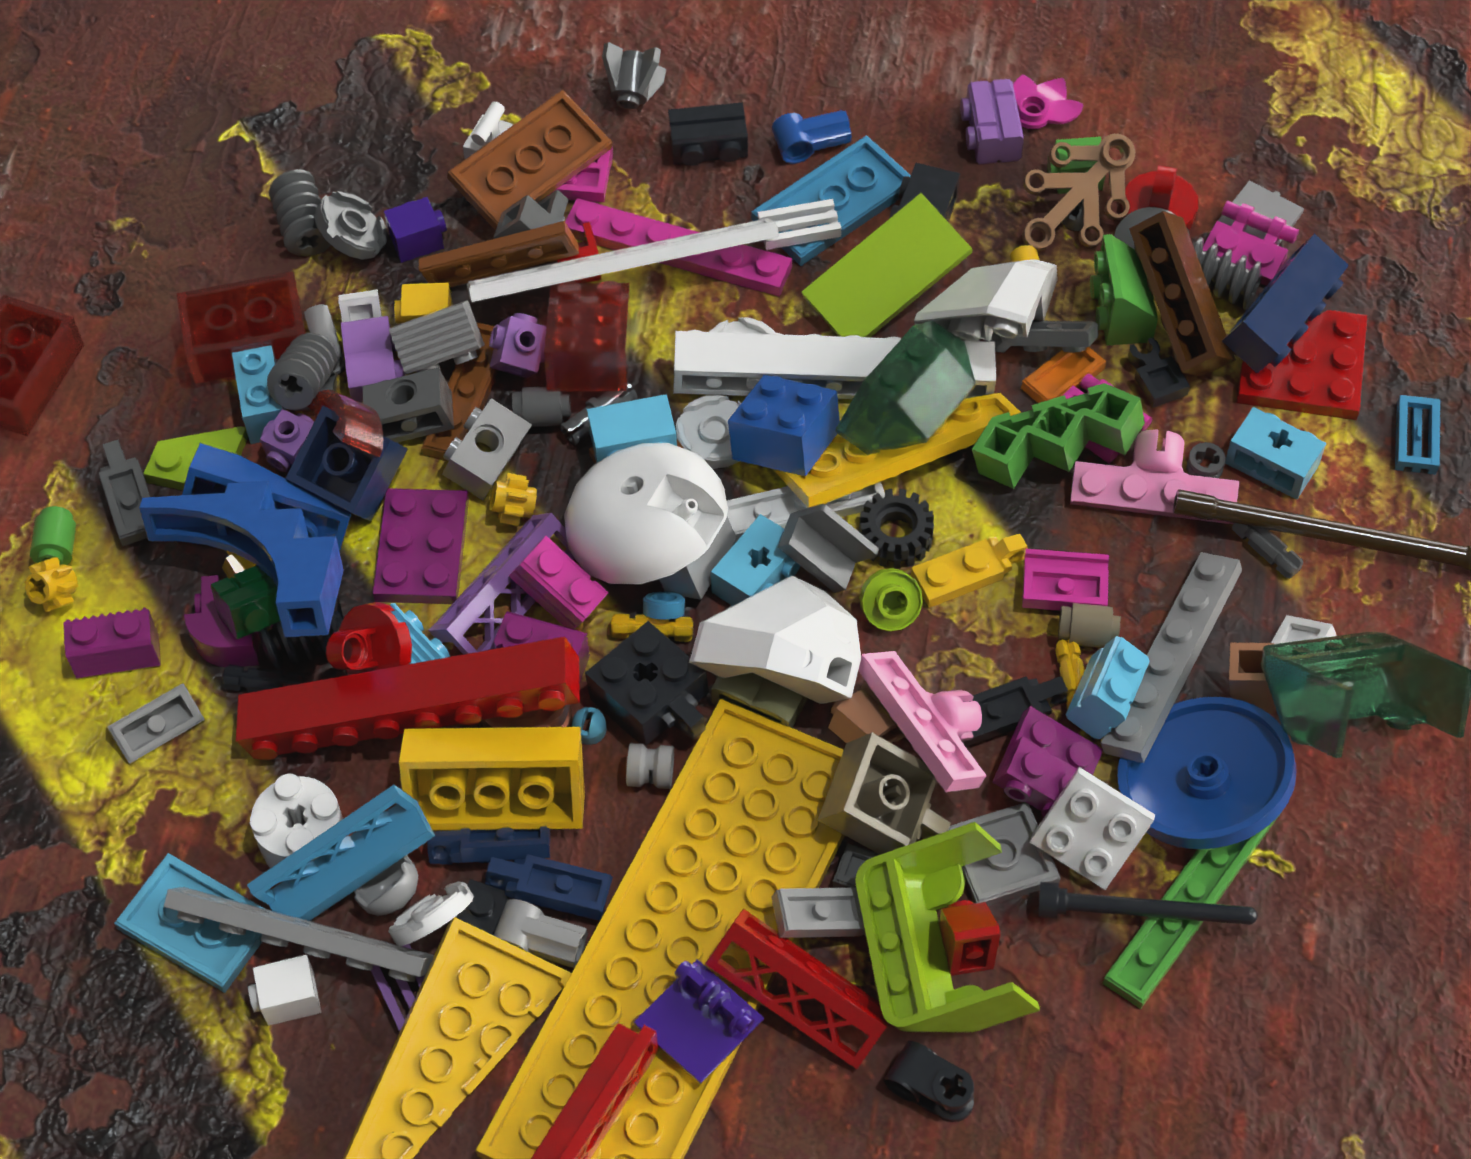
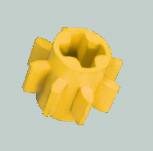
M507 473L506 482H494L489 509L490 511L498 512L500 523L519 526L521 517H532L536 504L537 489L528 487L529 480H526L527 476Z
M58 557L29 566L32 574L27 577L24 583L26 594L32 603L43 604V608L47 612L74 602L70 594L75 592L78 582L71 566L60 565Z

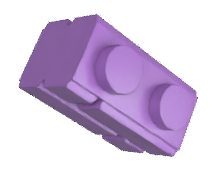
M1010 79L993 80L991 83L988 81L971 82L967 88V98H961L960 102L962 121H969L970 127H966L967 149L975 150L976 161L979 164L996 163L998 160L1001 162L1019 161L1022 157L1024 137L1013 82Z

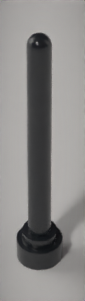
M1041 882L1039 918L1057 919V914L1066 915V911L1246 925L1255 923L1258 918L1257 911L1249 906L1067 893L1068 888H1059V883Z

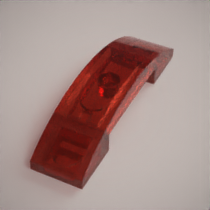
M323 390L318 392L312 403L308 405L313 413L318 415L322 406L333 410L339 416L333 433L341 442L380 457L383 450V430L377 412L371 406L336 391Z

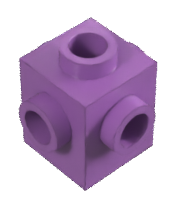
M515 313L514 317L510 316L501 321L499 325L496 324L489 341V347L494 348L489 368L523 378H528L538 373L540 362L543 363L550 347V341L546 339L548 327L536 324L537 319L535 317L521 313Z
M282 409L274 420L266 424L260 438L267 462L275 469L288 473L314 421L302 413L295 415Z

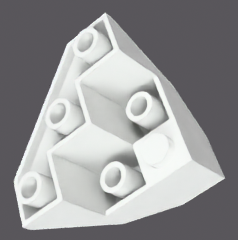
M1030 259L971 268L916 314L914 323L917 335H921L922 339L938 338L941 340H956L957 336L972 342L979 341V338L990 341L993 332L1006 338H1015L1016 335L1027 338L1033 319L1038 321H1044L1058 280L1057 265Z
M790 576L700 622L689 663L722 678L753 672L820 704L851 699L861 661L857 621L828 593L803 580Z

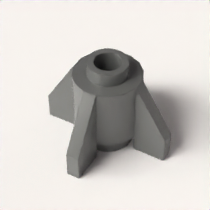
M610 42L604 43L602 60L611 88L610 96L617 101L616 104L626 109H636L639 105L645 104L664 83L666 69L658 65L661 49L654 47L645 50L644 53L635 50L623 51L622 48Z

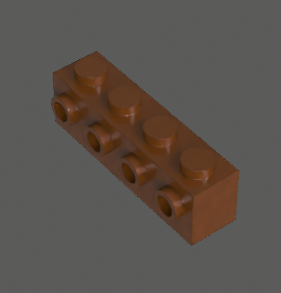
M1162 211L1129 228L1134 241L1135 252L1143 265L1148 287L1157 303L1162 325L1168 333L1174 350V358L1182 373L1202 377L1236 361L1233 351L1222 342L1226 332L1183 217Z

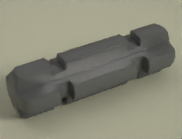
M1237 523L1233 524V531L1243 540L1248 538V544L1271 565L1276 563L1278 565L1276 569L1284 577L1290 579L1300 571L1304 563L1303 559L1292 550L1286 551L1288 546L1270 530Z

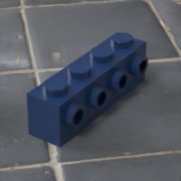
M1314 233L1289 257L1222 342L1256 373L1269 363L1276 367L1291 351L1287 344L1289 342L1294 344L1309 328L1305 321L1311 322L1325 308L1326 304L1322 299L1328 300L1343 285L1344 282L1339 278L1349 265Z

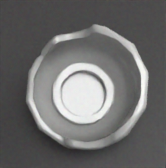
M406 855L354 891L355 900L367 913L376 916L387 915L403 908L417 889L419 875L414 863Z

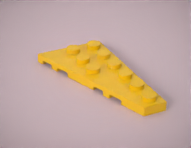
M1001 393L953 400L950 408L928 410L927 405L912 407V414L891 417V413L888 411L840 419V431L806 477L773 470L805 506L810 508L819 504H827L830 501L860 491L865 487L895 477L923 464L933 462L958 450L968 448L977 442L992 417L1007 412L1010 413V416L1021 412Z
M456 917L451 919L343 1159H413L425 1142L447 1121L466 1096L471 1094L505 1056L532 1022L549 1006L548 1004L565 987L572 973Z

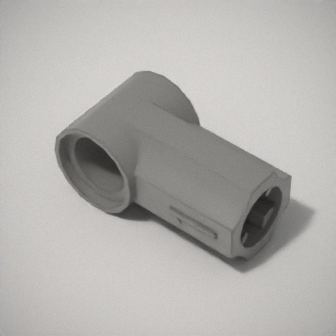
M510 899L507 900L493 936L537 957L575 968L584 951L588 934L587 928L545 916L538 907L528 902Z

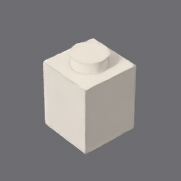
M307 955L253 967L256 984L248 986L253 1012H262L268 1026L321 1013L314 971Z

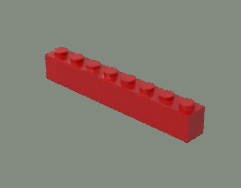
M564 636L238 695L236 742L253 759L271 760L281 754L292 752L312 753L321 747L333 745L352 746L357 744L358 741L373 738L393 739L399 734L404 733V729L440 728L454 724L474 725L483 719L495 717L515 718L524 712L541 709L548 711L560 710L565 705L580 703L579 656Z

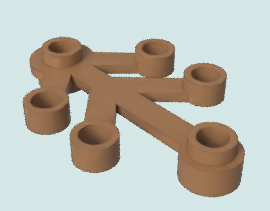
M1110 134L1103 138L1099 145L1071 146L1066 142L1055 144L1049 152V160L1056 167H1065L1071 161H1094L1096 163L1088 172L1044 173L1039 169L1028 172L1023 179V187L1029 194L1037 195L1044 189L1071 190L1044 218L1032 219L1024 227L1022 232L1024 244L1035 247L1037 251L1046 249L1055 238V228L1082 200L1083 227L1078 234L1079 241L1088 248L1098 245L1104 235L1103 229L1099 225L1098 183L1107 173L1109 174L1110 199L1106 202L1104 211L1111 220L1122 219L1127 215L1130 208L1129 202L1125 198V170L1131 166L1135 159V147L1132 141L1122 134ZM1117 148L1121 152V159L1113 160L1109 156V149ZM1057 149H1064L1068 154L1067 160H1058L1055 156V151ZM1031 176H1037L1041 179L1042 186L1040 188H1033L1030 185L1029 178ZM1112 202L1121 203L1123 206L1121 214H1115L1111 210ZM1086 229H1093L1097 233L1096 241L1092 242L1086 239ZM1032 230H1040L1043 233L1044 238L1042 242L1032 240Z

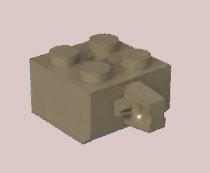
M873 732L846 743L818 821L879 854L915 843L920 837L926 839L946 832L950 826L949 821L930 809L931 804L929 801L936 784V779L925 762Z

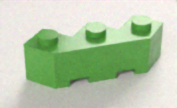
M1103 383L1087 388L1088 393L1066 399L1065 395L1040 402L1031 405L1032 410L1010 416L1009 412L994 416L972 448L978 473L1014 489L1034 457L1070 472L1089 440L1126 455L1145 424L1141 398Z

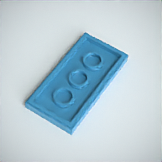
M866 135L751 211L752 221H757L758 212L833 199L834 210L837 211L838 222L841 225V237L781 247L802 266L900 199L899 191L904 176L910 177L911 175ZM829 223L819 224V225H814V226H808L807 228L816 227V226H822V225H827V224H829ZM791 229V230H786V231H780V232H778V233H783V232L792 231V229Z

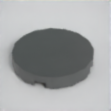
M342 191L332 192L330 196L326 195L316 206L314 219L317 228L325 240L338 251L350 257L369 259L374 258L387 243L388 232L384 220L380 215L376 219L370 212L372 209L370 204L356 195Z

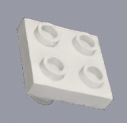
M1078 767L1032 834L1030 843L1106 890L1153 823L1155 814Z

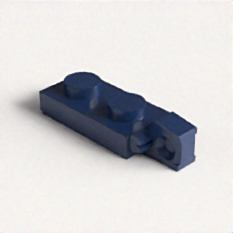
M541 826L540 829H511L504 827L499 830H470V828H461V830L433 831L435 836L427 841L430 864L489 863L491 857L515 860L526 859L527 854L541 858H550V829L547 826Z
M527 854L526 859H515L514 862L491 857L486 872L485 884L505 890L504 895L512 899L515 898L530 904L600 921L604 913L613 877L610 874Z

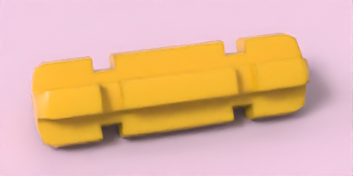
M614 614L612 616L611 634L614 638H628L629 635L633 634L647 621L668 639L669 637H675V641L689 642L693 637V619L691 617L669 620L654 619L636 614L635 618H630V614Z
M1069 639L1058 641L1055 650L1057 661L1061 666L1059 667L1060 676L1068 689L1066 697L1068 700L1066 703L1067 710L1085 671L1083 661L1079 656L1081 655L1079 644L1076 642L1069 643Z

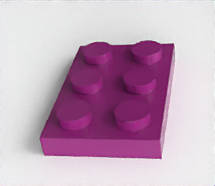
M387 489L373 588L375 602L453 604L457 600L469 504L468 491Z

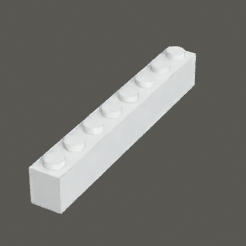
M700 330L675 331L674 393L747 396L762 376L768 375L837 390L838 399L952 402L953 400L994 394L996 385L995 343L989 341L941 340L938 338L902 339L899 337L870 338L857 335L840 337L822 336L819 334H751L738 331L728 333L702 332Z

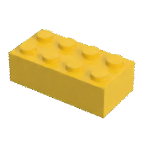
M581 727L404 729L399 758L402 790L418 802L432 830H461V828H470V830H499L504 827L511 829H540L542 826H547L549 829H582L585 790Z

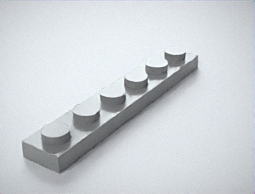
M1203 552L1200 553L1147 654L1150 662L1134 701L1130 704L1131 708L1126 720L1116 728H1112L1101 741L1104 754L1144 763L1242 572L1240 560Z
M186 887L168 889L164 907L177 910V918L184 921L202 924L205 918L220 922L219 929L237 935H245L246 930L262 934L261 941L276 946L287 947L289 941L305 945L304 953L320 958H330L331 953L347 957L346 964L365 970H372L373 965L389 968L388 975L390 977L403 981L415 982L416 976L426 975L434 958L432 954Z

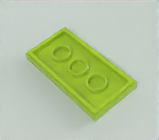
M920 193L802 291V296L838 336L857 335L871 337L972 253V248L927 198Z

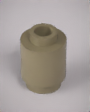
M1072 603L1071 607L1061 606L1058 639H1069V643L1076 642L1079 646L1104 648L1105 644L1115 636H1119L1121 617L1113 615V607L1081 603Z

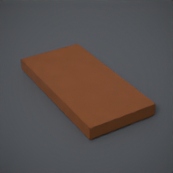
M561 90L448 171L447 179L496 230L503 211L526 195H529L537 203L608 152L612 148L613 142L567 93Z

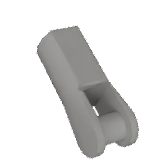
M327 305L312 306L304 312L309 332L320 334L328 338L335 345L338 352V364L332 374H339L345 368V360L331 313Z

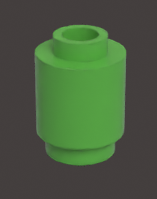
M57 506L46 507L36 517L30 548V557L35 563L53 557H58L60 565H68L71 562L76 523L69 510Z

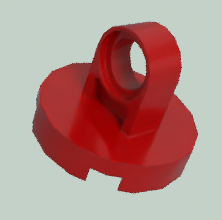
M1158 164L1157 171L1140 174L1128 183L1125 188V198L1130 205L1127 215L1142 208H1162L1183 217L1185 225L1189 230L1197 217L1198 195L1189 182L1176 175L1177 168Z
M374 602L353 607L344 616L339 631L333 633L329 638L326 646L327 659L332 667L346 670L348 675L408 665L411 662L412 654L409 628L405 622H398L395 615L391 613L395 609L390 605Z

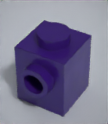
M428 197L409 201L384 211L388 235L401 263L444 249L442 233L447 231L446 223L440 209L433 210Z

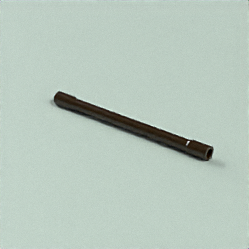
M1181 489L1177 490L1174 499V514L1205 520L1216 519L1459 566L1471 571V545L1460 546L1218 499L1212 495Z

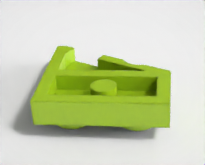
M239 426L158 441L143 473L146 483L183 491L189 466L199 444L202 443L241 456L248 440L246 427Z

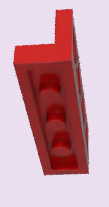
M744 908L705 964L855 1069L859 1068L889 1024L883 1017L880 1002L789 939L780 938L776 930ZM732 941L748 952L751 967L735 969L721 959ZM758 959L766 965L759 966ZM777 972L785 977L789 993L773 995L765 990L761 974ZM752 975H753L754 981H752V980H751L750 978H748L747 976H752ZM796 986L801 988L803 991L797 992ZM815 998L824 1004L827 1020L812 1022L804 1017L799 1001ZM786 1002H791L792 1008L788 1006ZM834 1012L840 1015L841 1018H835ZM854 1025L868 1035L857 1053L840 1042L837 1027ZM829 1028V1029H830V1034L827 1033V1032H826L825 1030H823V1029Z
M618 1022L531 1159H591L658 1053L657 1031L644 1024L638 1034Z

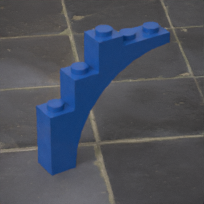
M269 481L228 483L225 493L142 498L139 509L148 541H182L210 545L233 552L249 560L271 577L278 588L276 605L284 637L328 635L344 571L336 536L309 538L302 508L276 509Z

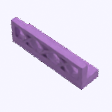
M552 512L533 515L429 629V632L441 642H452L463 654L494 649V639L503 618H494V600L499 594H511V612L523 616L536 601L523 589H520V586L509 575L545 536L550 538L553 534L567 548L564 552L573 560L574 557L568 547L566 528ZM511 582V589H505ZM520 594H526L521 600ZM484 612V618H479L480 615ZM473 623H485V641L476 650L463 634ZM494 623H500L494 630Z

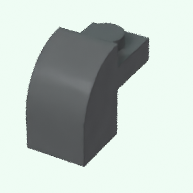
M558 189L538 203L529 195H526L501 213L494 238L565 221L564 212L568 198Z

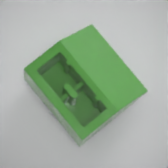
M1111 234L1103 235L1101 250L1094 253L1096 275H1091L1090 277L1092 299H1098L1099 307H1096L1098 330H1104L1106 346L1147 343L1149 338H1154L1158 317L1154 296L1148 287L1143 265L1134 248Z

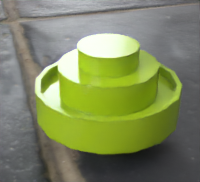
M895 568L882 569L872 574L863 584L859 597L860 607L866 619L878 629L886 631L902 630L911 625L920 614L923 604L922 590L917 581L905 571Z

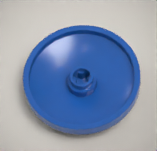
M1202 697L1174 704L1144 763L1120 758L1118 764L1120 793L1155 814L1154 821L1146 833L1164 843L1189 849L1225 847L1239 843L1259 833L1269 826L1284 810L1291 798L1296 782V762L1292 744L1280 723L1269 713L1251 703L1226 697Z

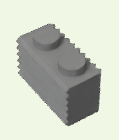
M468 300L389 329V334L392 337L405 374L415 371L418 373L438 367L441 370L439 363L451 358L454 359L455 365L478 357L476 350L485 345Z

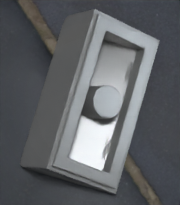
M184 683L106 728L130 764L205 719Z

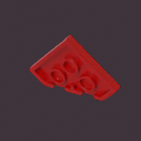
M1327 310L1315 317L1311 322L1308 321L1306 323L1309 328L1294 344L1290 342L1287 344L1291 351L1276 367L1269 363L1256 373L1244 361L1242 362L1237 403L1357 420L1361 402L1367 315Z

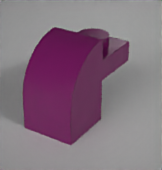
M219 576L201 577V593H195L194 596L196 613L184 614L185 624L196 651L204 660L219 667L225 668L228 665L244 667L259 665V632L257 631L236 639L217 613L211 584L219 581Z

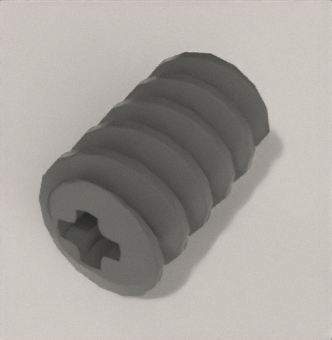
M302 169L291 170L278 176L270 185L269 196L285 248L292 254L306 257L318 255L326 251L331 244L320 233L314 219L315 208L321 201L314 176L309 171Z
M1199 237L1193 246L1209 289L1215 285L1214 295L1219 299L1224 297L1229 291V303L1236 305L1244 297L1243 307L1247 310L1261 282V262L1257 261L1248 269L1246 268L1247 256L1242 255L1236 263H1233L1231 249H1228L1219 257L1217 256L1218 244L1213 243L1207 251H1204V238Z
M306 333L295 338L268 374L267 387L275 402L285 409L291 410L303 409L311 404L338 364V352L335 345L328 338L316 333Z

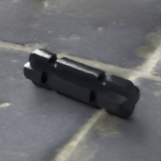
M239 665L226 666L223 674L224 688L235 691H242L243 687H245L247 692H256L307 683L306 675L303 673L288 672L287 675H283L281 670L249 667L248 671H246L244 666Z

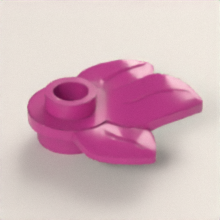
M1021 75L1013 83L1021 126L1025 128L1038 129L1048 123H1069L1082 112V103L1066 100L1067 90L1063 78L1036 85L1029 77Z

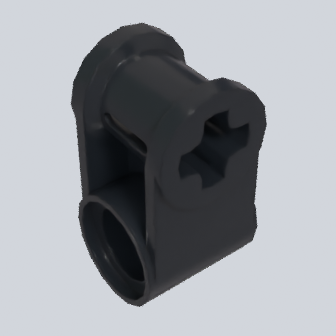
M907 1041L883 1080L884 1084L899 1097L918 1104L948 1122H960L966 1119L974 1107V1081L971 1075L916 1041ZM955 1090L961 1091V1096L955 1094L951 1100L945 1098V1093L951 1095Z

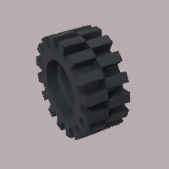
M892 489L885 490V498H882L878 492L872 496V503L867 500L864 504L863 511L860 514L859 532L879 548L877 557H880V566L886 567L888 561H893V568L901 569V561H905L907 567L914 565L915 557L921 561L925 557V552H929L933 540L934 515L933 511H929V504L926 500L919 504L920 495L913 492L911 497L908 498L906 497V490L899 489V496H893ZM901 520L912 527V532L904 537H890L884 534L880 527L886 521Z

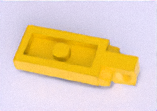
M1021 534L1006 537L1000 541L996 537L989 538L988 540L984 539L911 567V576L917 581L925 602L931 608L1003 580L1004 574L1012 570V564L1024 560L1027 545Z

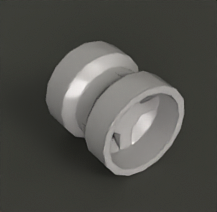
M630 743L627 757V786L641 787L645 783H650L660 789H671L674 768V746L660 745L657 749H647L643 744Z

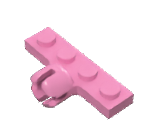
M1158 430L1141 431L1135 440L1134 457L1131 466L1121 467L1075 461L1070 504L1234 524L1216 519L1205 520L1173 513L1174 499L1178 489L1212 495L1218 499L1237 502L1239 481L1195 476L1185 473L1182 469L1184 440L1177 433L1166 431V438H1163L1162 450L1156 451Z
M895 651L862 654L858 671L886 708L892 720L896 722L912 744L913 749L920 755L933 773L936 781L946 792L979 788L987 775L962 743L973 739L972 731H978L982 723L981 707L978 702L973 701L974 696L963 690L941 691L935 694L926 692Z

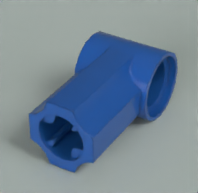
M842 110L805 119L800 114L787 113L777 118L771 128L783 160L790 164L807 160L815 150L850 143L852 136L846 111Z

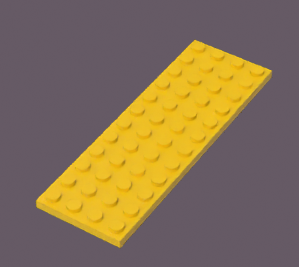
M724 699L719 700L706 724V730L700 735L476 1149L478 1157L482 1159H531L618 1022L639 1034L641 1030L634 1025V1021L678 978L675 975L678 966L685 960L693 964L697 959L705 965L743 908L778 932L771 898L775 891L790 888H819L845 836L818 821L844 749ZM732 941L721 959L735 969L751 967L748 952ZM758 959L759 966L766 965ZM705 965L751 1007L758 1011L761 1005L759 1001ZM777 972L761 974L765 990L768 991ZM752 975V976H747V977L750 978L752 981H754L753 975ZM741 1043L701 1084L658 1046V1053L591 1159H684Z

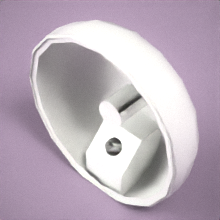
M641 443L618 450L594 464L576 484L564 514L568 547L574 559L590 576L610 584H643L673 575L700 558L709 549L727 518L728 507L721 479L699 454L670 443Z

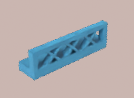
M392 785L248 883L247 886L251 894L268 904L272 911L310 921L433 838L435 834L418 802L396 785ZM397 803L395 806H393L392 808H390L388 811H385V810L388 809L390 806H392L393 804ZM282 882V883H280L279 885H277L276 887H274L273 889H270L271 887H273V886L276 885L277 883Z

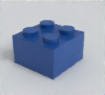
M763 375L728 419L732 460L806 477L840 431L837 390L819 387L815 384L791 381L778 376Z

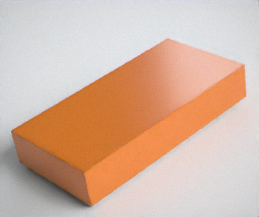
M1086 347V350L1081 352H1064L1061 350L1022 380L1021 389L1037 403L1063 396L1073 385L1078 389L1082 388L1080 383L1088 373L1096 377L1105 370L1106 360L1090 347Z

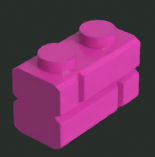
M547 536L530 551L509 575L515 583L564 627L573 630L589 616L609 593L597 581H591V576Z

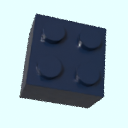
M322 406L285 479L357 516L371 521L408 449Z

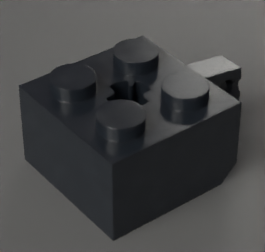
M647 621L587 670L585 677L590 700L639 744L648 745L665 729H670L673 726H676L692 740L706 730L704 716L695 707L698 706L697 702L709 693L707 674L704 669L689 663L690 657Z

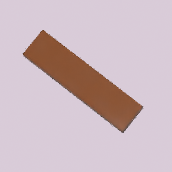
M561 221L419 258V270L428 283L449 282V287L468 283V281L492 277L579 254V247L566 222Z
M476 322L485 345L476 350L478 357L455 366L448 383L452 391L454 429L426 435L422 445L424 456L448 461L443 458V455L455 437L460 440L464 439L469 430L463 426L475 407L483 411L499 370L489 368L494 348L489 347V341L494 326Z

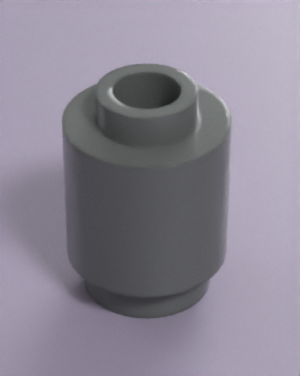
M561 386L523 387L522 392H513L512 411L532 424L531 427L560 426L564 422V418H571L570 394H563Z

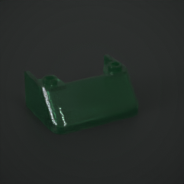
M1362 632L1271 644L1263 647L1261 668L1283 731L1290 735L1291 740L1295 743L1310 745L1334 758H1340L1343 754L1348 720L1375 715L1387 720L1386 724L1389 727L1399 730H1410L1413 725L1426 723L1456 738L1464 737L1471 699V669L1396 636L1381 632Z

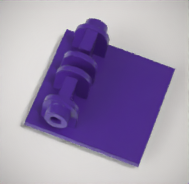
M697 959L693 964L685 960L678 966L675 971V975L678 978L634 1021V1025L641 1030L645 1024L657 1031L658 1046L701 1084L764 1020V1017Z

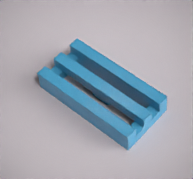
M1400 395L1396 408L1395 470L1403 471L1405 467H1412L1411 472L1420 473L1422 468L1428 469V474L1436 475L1440 466V399ZM1408 407H1413L1412 456L1407 455ZM1422 409H1429L1428 458L1422 457Z

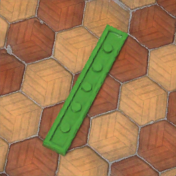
M1277 818L1259 833L1239 843L1213 849H1198L1161 900L1217 904ZM1148 917L1104 977L1103 984L1141 1009L1204 921Z

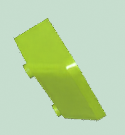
M975 821L866 860L857 871L855 879L881 1011L885 1020L901 1031L975 1032L1040 1011L1038 1002L1013 982L986 991L974 985H967L957 989L953 988L936 910L949 906L961 897L965 887L962 866L1002 853L1001 845Z

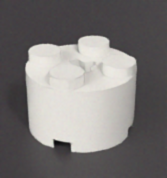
M284 774L260 794L252 809L250 825L262 856L267 865L272 868L340 822L343 816L334 793L324 783L309 777Z

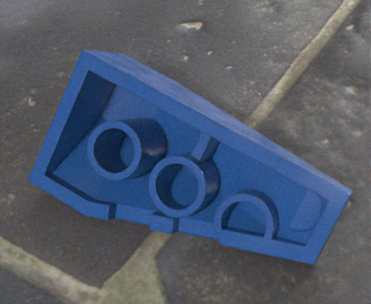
M202 443L199 444L189 466L182 495L225 493L228 483L269 481L276 509L302 508L309 538L336 536L339 550L341 549L351 512L240 455Z

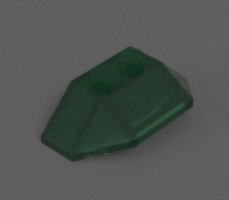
M933 320L912 326L863 381L837 425L835 432L867 455L879 453L880 450L898 449L926 443L975 388L976 382L965 342Z

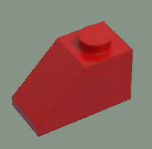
M963 900L954 902L947 908L941 909L939 925L951 976L994 969L1001 932L987 903L973 904L972 901Z

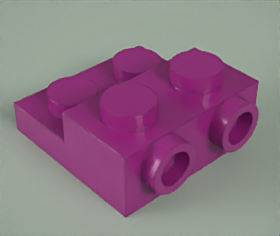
M1030 706L1021 715L992 783L1004 789L1005 794L1019 802H1026L1040 810L1045 817L1078 767L1093 775L1103 749Z

